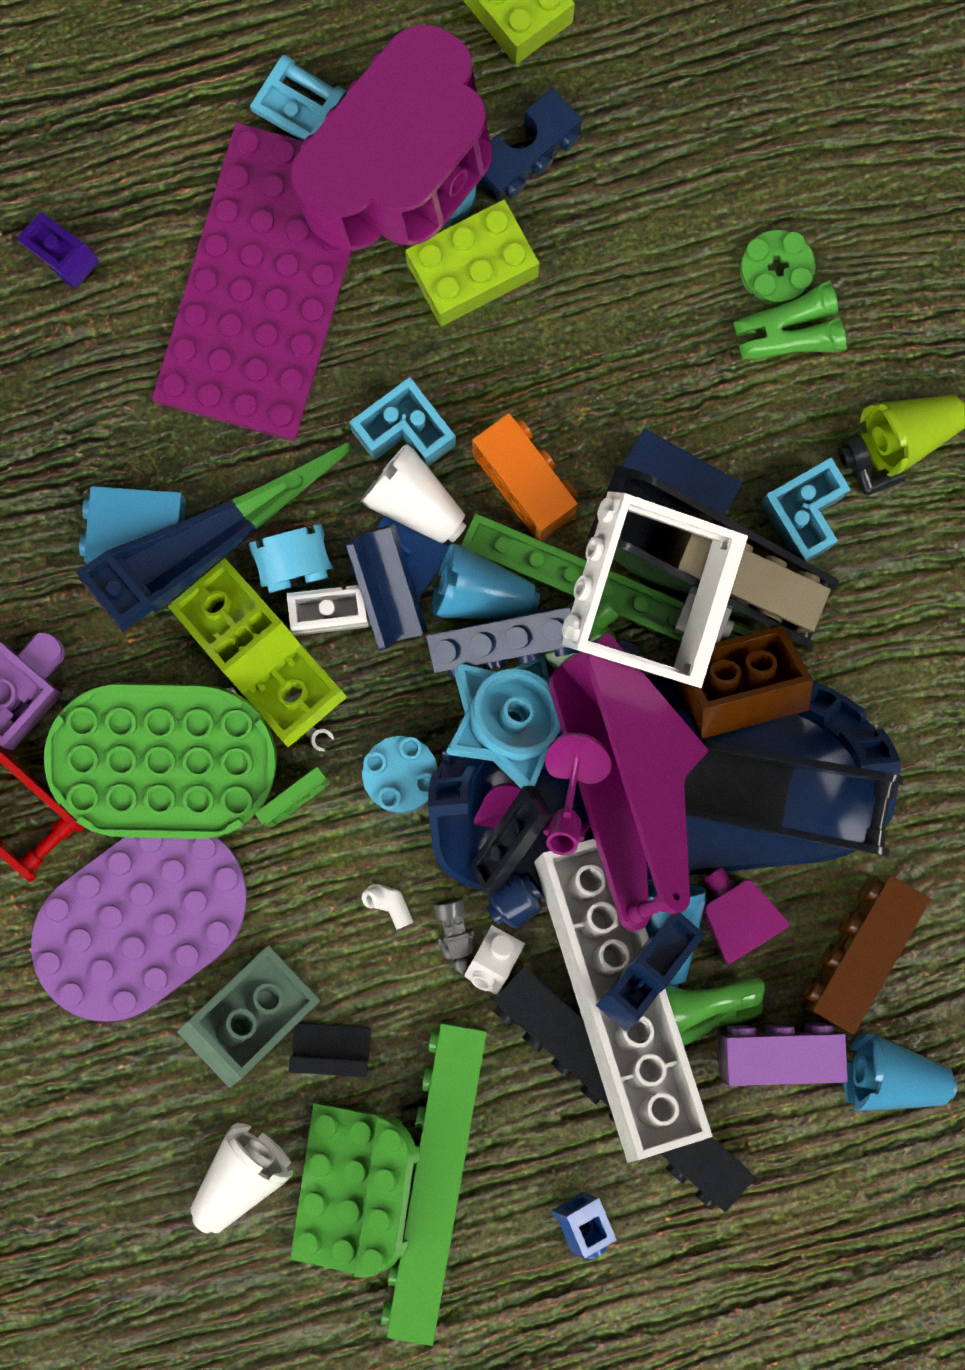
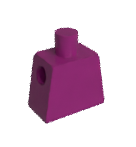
M722 867L703 878L714 898L705 903L703 916L723 963L729 965L790 927V924L749 878H745L733 885Z

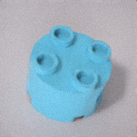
M322 524L313 525L312 534H309L308 529L304 527L263 538V547H260L258 541L249 543L251 555H253L258 567L260 588L268 587L269 593H274L292 588L291 580L304 577L308 584L329 578L327 570L334 567L326 553L325 534Z
M405 736L386 738L373 746L364 758L362 770L364 788L372 801L386 811L398 814L415 812L428 804L431 776L433 771L438 769L436 759L429 748L416 738Z

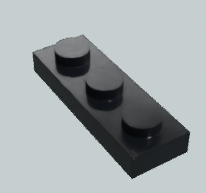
M523 786L470 864L485 894H493L503 887L552 816L550 809L536 786Z

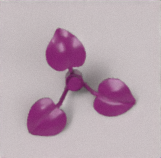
M578 732L567 733L556 738L548 747L545 757L546 768L550 775L555 778L570 779L565 808L558 810L552 815L543 831V834L547 836V847L558 855L574 853L578 848L579 841H584L585 833L591 827L589 818L582 825L578 814L572 810L577 780L586 784L598 783L607 778L612 767L611 755L607 748L592 736ZM502 783L492 787L486 793L475 815L474 824L495 829L521 791V788L515 783Z

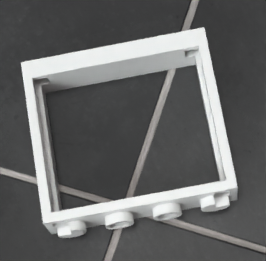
M608 491L606 498L598 508L597 517L599 522L595 535L590 539L586 548V565L583 575L578 578L574 587L575 601L571 614L567 616L563 623V640L561 645L702 688L748 536L626 493ZM627 511L713 540L674 667L588 641Z

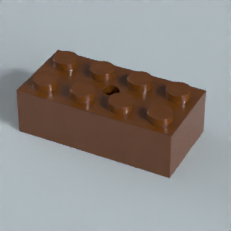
M875 875L873 880L868 878L864 882L857 895V898L861 899L854 913L849 911L841 921L838 931L842 932L835 946L830 944L826 948L819 961V964L823 965L816 979L811 977L807 981L800 994V997L804 999L800 1007L830 1025H834L835 1028L851 1035L856 1033L931 901V898L892 875Z

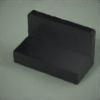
M298 1023L294 1027L293 1054L289 1060V1072L367 1077L371 1029L369 1027Z

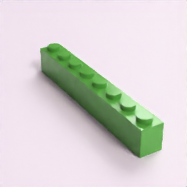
M441 1021L440 1030L432 1029L428 1052L436 1053L433 1068H425L422 1091L429 1092L427 1107L419 1106L415 1129L422 1130V1136L419 1146L420 1161L413 1163V1169L416 1170L414 1182L410 1184L407 1205L409 1210L403 1233V1240L408 1241L404 1255L400 1257V1262H396L390 1269L388 1285L395 1286L393 1302L385 1301L381 1325L388 1326L386 1338L433 1346L487 1029Z

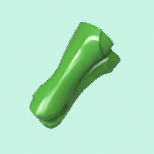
M831 280L814 287L801 297L786 304L747 315L733 322L737 337L753 335L763 331L766 332L767 336L766 338L755 339L739 346L741 358L753 360L795 352L835 353L846 351V335L840 318L799 330H782V328L831 318L837 315V297Z
M748 977L720 987L703 990H682L671 985L665 988L684 1046L721 1026L733 1023L741 1024L754 1020L755 1017L762 1013L765 988L764 982L758 977Z

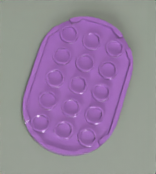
M124 837L63 882L42 905L33 927L31 954L35 972L43 988L65 1010L89 1020L118 1021L147 1011L219 958L236 939L244 922L248 898L246 880L239 861L230 848L218 837L205 839Z

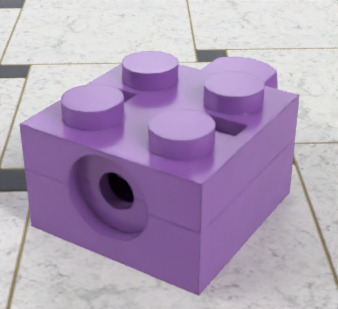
M38 633L34 635L18 654L7 644L0 641V745L3 748L14 750L63 695L58 688L47 680V677L65 657L64 646L50 634Z

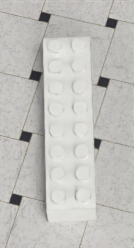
M595 839L578 843L577 850L570 855H558L552 851L542 853L534 861L627 1163L713 1137L666 989L658 994L640 1020L626 1032L596 1006L600 998L648 941L649 936L646 927L638 931H629L621 924Z

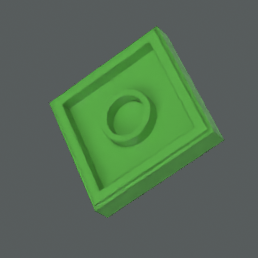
M316 767L257 811L255 815L262 825L274 827L330 785L329 782L331 781L319 767Z

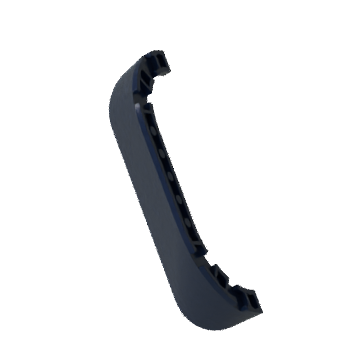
M656 674L645 675L700 739L673 686V680ZM813 681L808 711L704 739L896 775L900 773V758L884 729L877 730L866 720V711L854 701L816 681ZM449 742L442 752L443 760L437 771L432 773L428 790V810L433 852L437 863L447 875L468 887L483 890L470 864L494 828L474 824L475 815L486 793L492 787L502 783L515 782L493 761L448 755L446 751L450 744ZM544 762L535 786L553 815L558 810L565 808L570 779L553 777L549 774ZM793 769L782 827L864 843L867 827L870 828L876 796H873L876 781L805 769ZM577 782L572 810L578 814L583 825L588 819V815ZM896 784L894 800H890L885 827L891 820L895 810L898 784ZM686 817L689 875L711 873L720 867L724 871L824 862L856 851ZM591 827L585 833L584 841L595 839ZM544 828L514 869V871L522 875L528 872L541 889L542 886L534 861L542 853L550 851L546 844L547 836L543 834ZM647 862V879H652Z

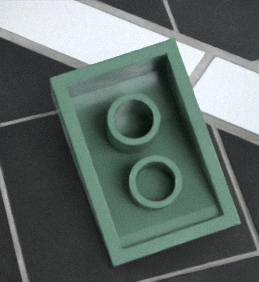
M268 945L186 1022L177 1033L230 1088L241 1080L320 1000Z

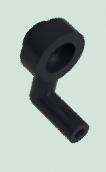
M855 433L842 439V447L838 448L840 461L845 469L851 468L855 473L861 492L864 495H872L905 481L904 472L892 477L887 476L889 473L887 472L873 478L870 471V454L861 435Z

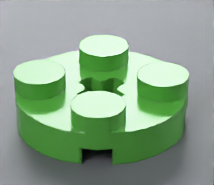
M771 230L758 235L748 244L740 263V277L745 289L751 295L754 294L757 298L762 299L763 303L772 306H780L801 297L809 288L815 274V258L811 248L805 243L804 237L797 232L785 230ZM773 260H780L781 263L786 264L787 268L783 270V276H777L775 271H769L768 266L773 264Z

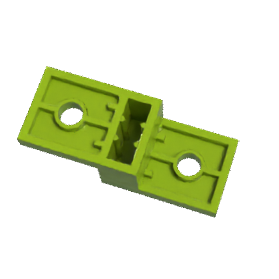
M226 558L221 560L168 605V608L221 671L239 689L251 705L256 708L288 748L347 698L343 691L303 648L284 623ZM225 601L222 609L211 613L212 608L217 603ZM302 689L301 696L296 701L287 702L289 695L293 691Z

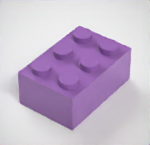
M826 1022L804 1023V1030H795V1026L775 1023L765 1024L766 1031H756V1028L750 1027V1025H727V1032H717L719 1079L728 1086L848 1082L845 1034L834 1030V1025H827Z

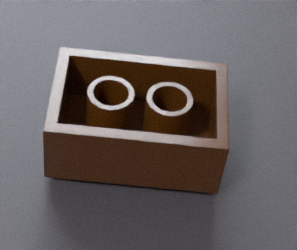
M783 626L715 643L702 688L673 680V686L700 739L808 711L813 678ZM675 653V655H674V665H675V661H676V658H677L678 653Z

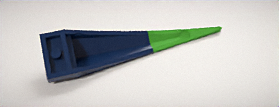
M345 443L261 487L204 513L109 549L76 571L78 578L123 632L150 612L154 611L157 613L350 451V444Z

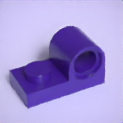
M42 212L16 238L24 248L46 263L57 276L73 289H76L100 262L85 243Z

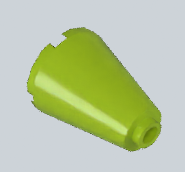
M943 395L879 402L864 408L860 417V423L866 421L867 432L861 434V437L868 448L873 465L879 471L884 469L889 471L887 476L890 477L901 474L965 429V402L955 395Z

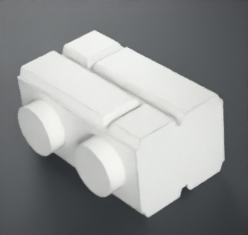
M359 585L346 586L345 590H342L341 587L287 593L290 629L294 636L369 627L368 613Z

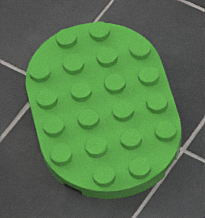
M112 683L95 687L81 694L57 716L46 739L44 769L49 788L59 805L62 804L68 813L77 820V823L93 832L112 837L205 839L222 836L238 829L260 810L267 800L275 781L277 753L272 733L262 715L247 700L230 690L205 684Z

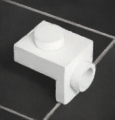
M492 925L464 975L465 978L472 981L474 986L483 991L498 994L525 943Z

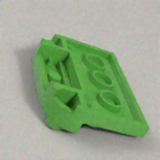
M313 1103L290 1260L354 1273V1277L365 1278L388 1270L396 1263L399 1257L404 1255L408 1241L403 1240L413 1163L420 1161L419 1146L415 1147L410 1133L402 1125L403 1121L388 1115L324 1103Z

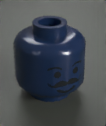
M513 871L503 887L493 894H488L490 904L486 906V909L498 925L505 922L512 928H518L541 911V899L544 897V893L528 872L522 875L517 871Z

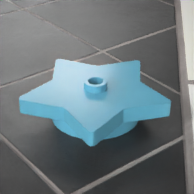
M541 654L542 659L523 663L513 669H505L498 672L465 664L457 666L454 675L465 715L446 752L448 755L493 761L521 789L523 786H535L545 762L548 747L556 738L563 735L549 690V675L544 655Z

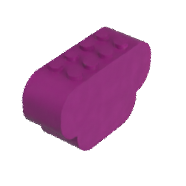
M416 25L401 31L389 42L384 50H380L374 55L366 72L361 78H357L351 83L347 95L337 106H333L328 111L319 129L304 140L301 150L292 164L291 180L307 225L316 236L333 247L342 250L366 248L375 243L381 236L401 245L423 243L434 237L482 179L491 164L492 148L484 104L477 94L472 60L465 44L447 31L432 25Z

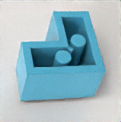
M410 377L349 422L352 433L374 461L403 439L410 447L414 448L427 466H430L456 446V436Z
M829 458L768 493L760 502V505L787 550L808 562L829 550L838 541L820 511L843 499L851 489L833 459Z

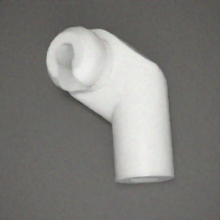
M373 884L364 890L362 894L363 904L371 909L377 908L389 912L396 930L413 923L407 905L399 890L382 884Z

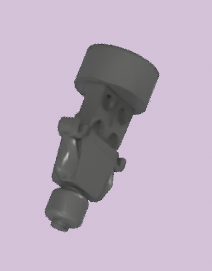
M452 898L434 903L436 920H440L444 934L442 939L437 938V943L440 944L444 957L453 960L454 970L459 972V974L466 973L469 967L466 956L473 952L474 932L471 930L469 933L465 932L463 915L466 913L463 898Z

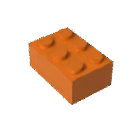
M508 413L472 439V456L535 539L543 541L574 519L578 506L575 499L579 496L567 479L561 481L552 469L556 465L550 455L543 448L538 451L530 441L533 434L522 419L515 421L511 414Z

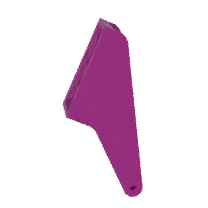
M609 632L593 641L594 643L625 652ZM578 651L566 658L553 671L549 678V690L563 735L574 732L590 735L604 745L611 755L612 767L607 778L594 784H586L578 780L577 782L619 920L627 930L638 931L648 924L653 914L660 911L679 914L685 911L690 904L684 784L687 775L709 750L641 670ZM647 862L657 892L655 898L649 901Z

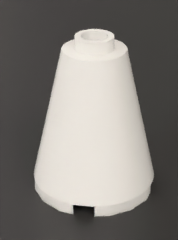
M408 444L404 445L385 466L378 479L374 480L360 500L367 508L441 544L447 539L453 543L467 526L462 522L465 517L464 512L414 448Z
M236 1123L227 1131L190 1207L193 1224L204 1233H220L285 1184L293 1175V1170H287L291 1162L281 1147L263 1132L258 1138L249 1133L248 1131L252 1126L248 1124Z

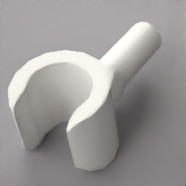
M312 727L304 734L310 738L311 745L318 751H326L315 743V738L319 733H326L328 737L334 740L332 733L326 729Z

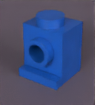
M582 1192L551 1210L553 1216L557 1218L569 1248L574 1255L583 1259L596 1258L606 1251V1246L617 1240L598 1197ZM585 1224V1228L581 1232L579 1227Z

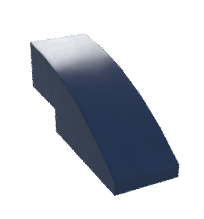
M681 913L670 914L597 1002L596 1006L626 1032L640 1020L658 994L668 986L705 934Z

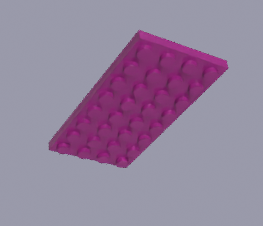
M235 123L152 396L154 403L296 442L353 251L333 247L316 236L307 225L291 180L292 164L300 152L304 141Z

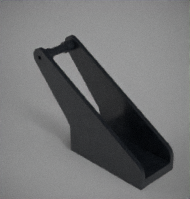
M619 465L616 466L603 500L606 498L608 491L626 493L748 536L746 543L754 548L752 553L763 558L766 555L777 557L787 563V569L795 573H799V571L809 572L821 579L819 584L830 589H837L839 584L837 578L647 473ZM627 511L613 558L652 589L686 598L689 593L694 595L697 593L700 583L698 579L661 560L671 533L682 529ZM597 515L588 534L589 539L595 535L599 522ZM729 597L726 608L732 610L730 618L759 631L783 626ZM783 626L794 647L806 651L813 650L815 643L810 640L813 632L797 633Z
M700 739L709 751L685 779L686 817L889 857L890 849L884 847L887 831L884 830L890 800H894L896 784L903 785L904 776ZM793 769H805L876 781L873 796H876L870 828L867 827L864 843L782 827Z

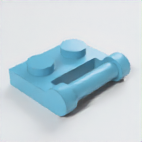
M283 55L250 107L251 111L304 141L310 134H314L319 129L328 111L333 106H337L347 95L348 91L340 86L332 87L296 66L295 60ZM289 78L322 97L326 102L321 106L283 84V81Z

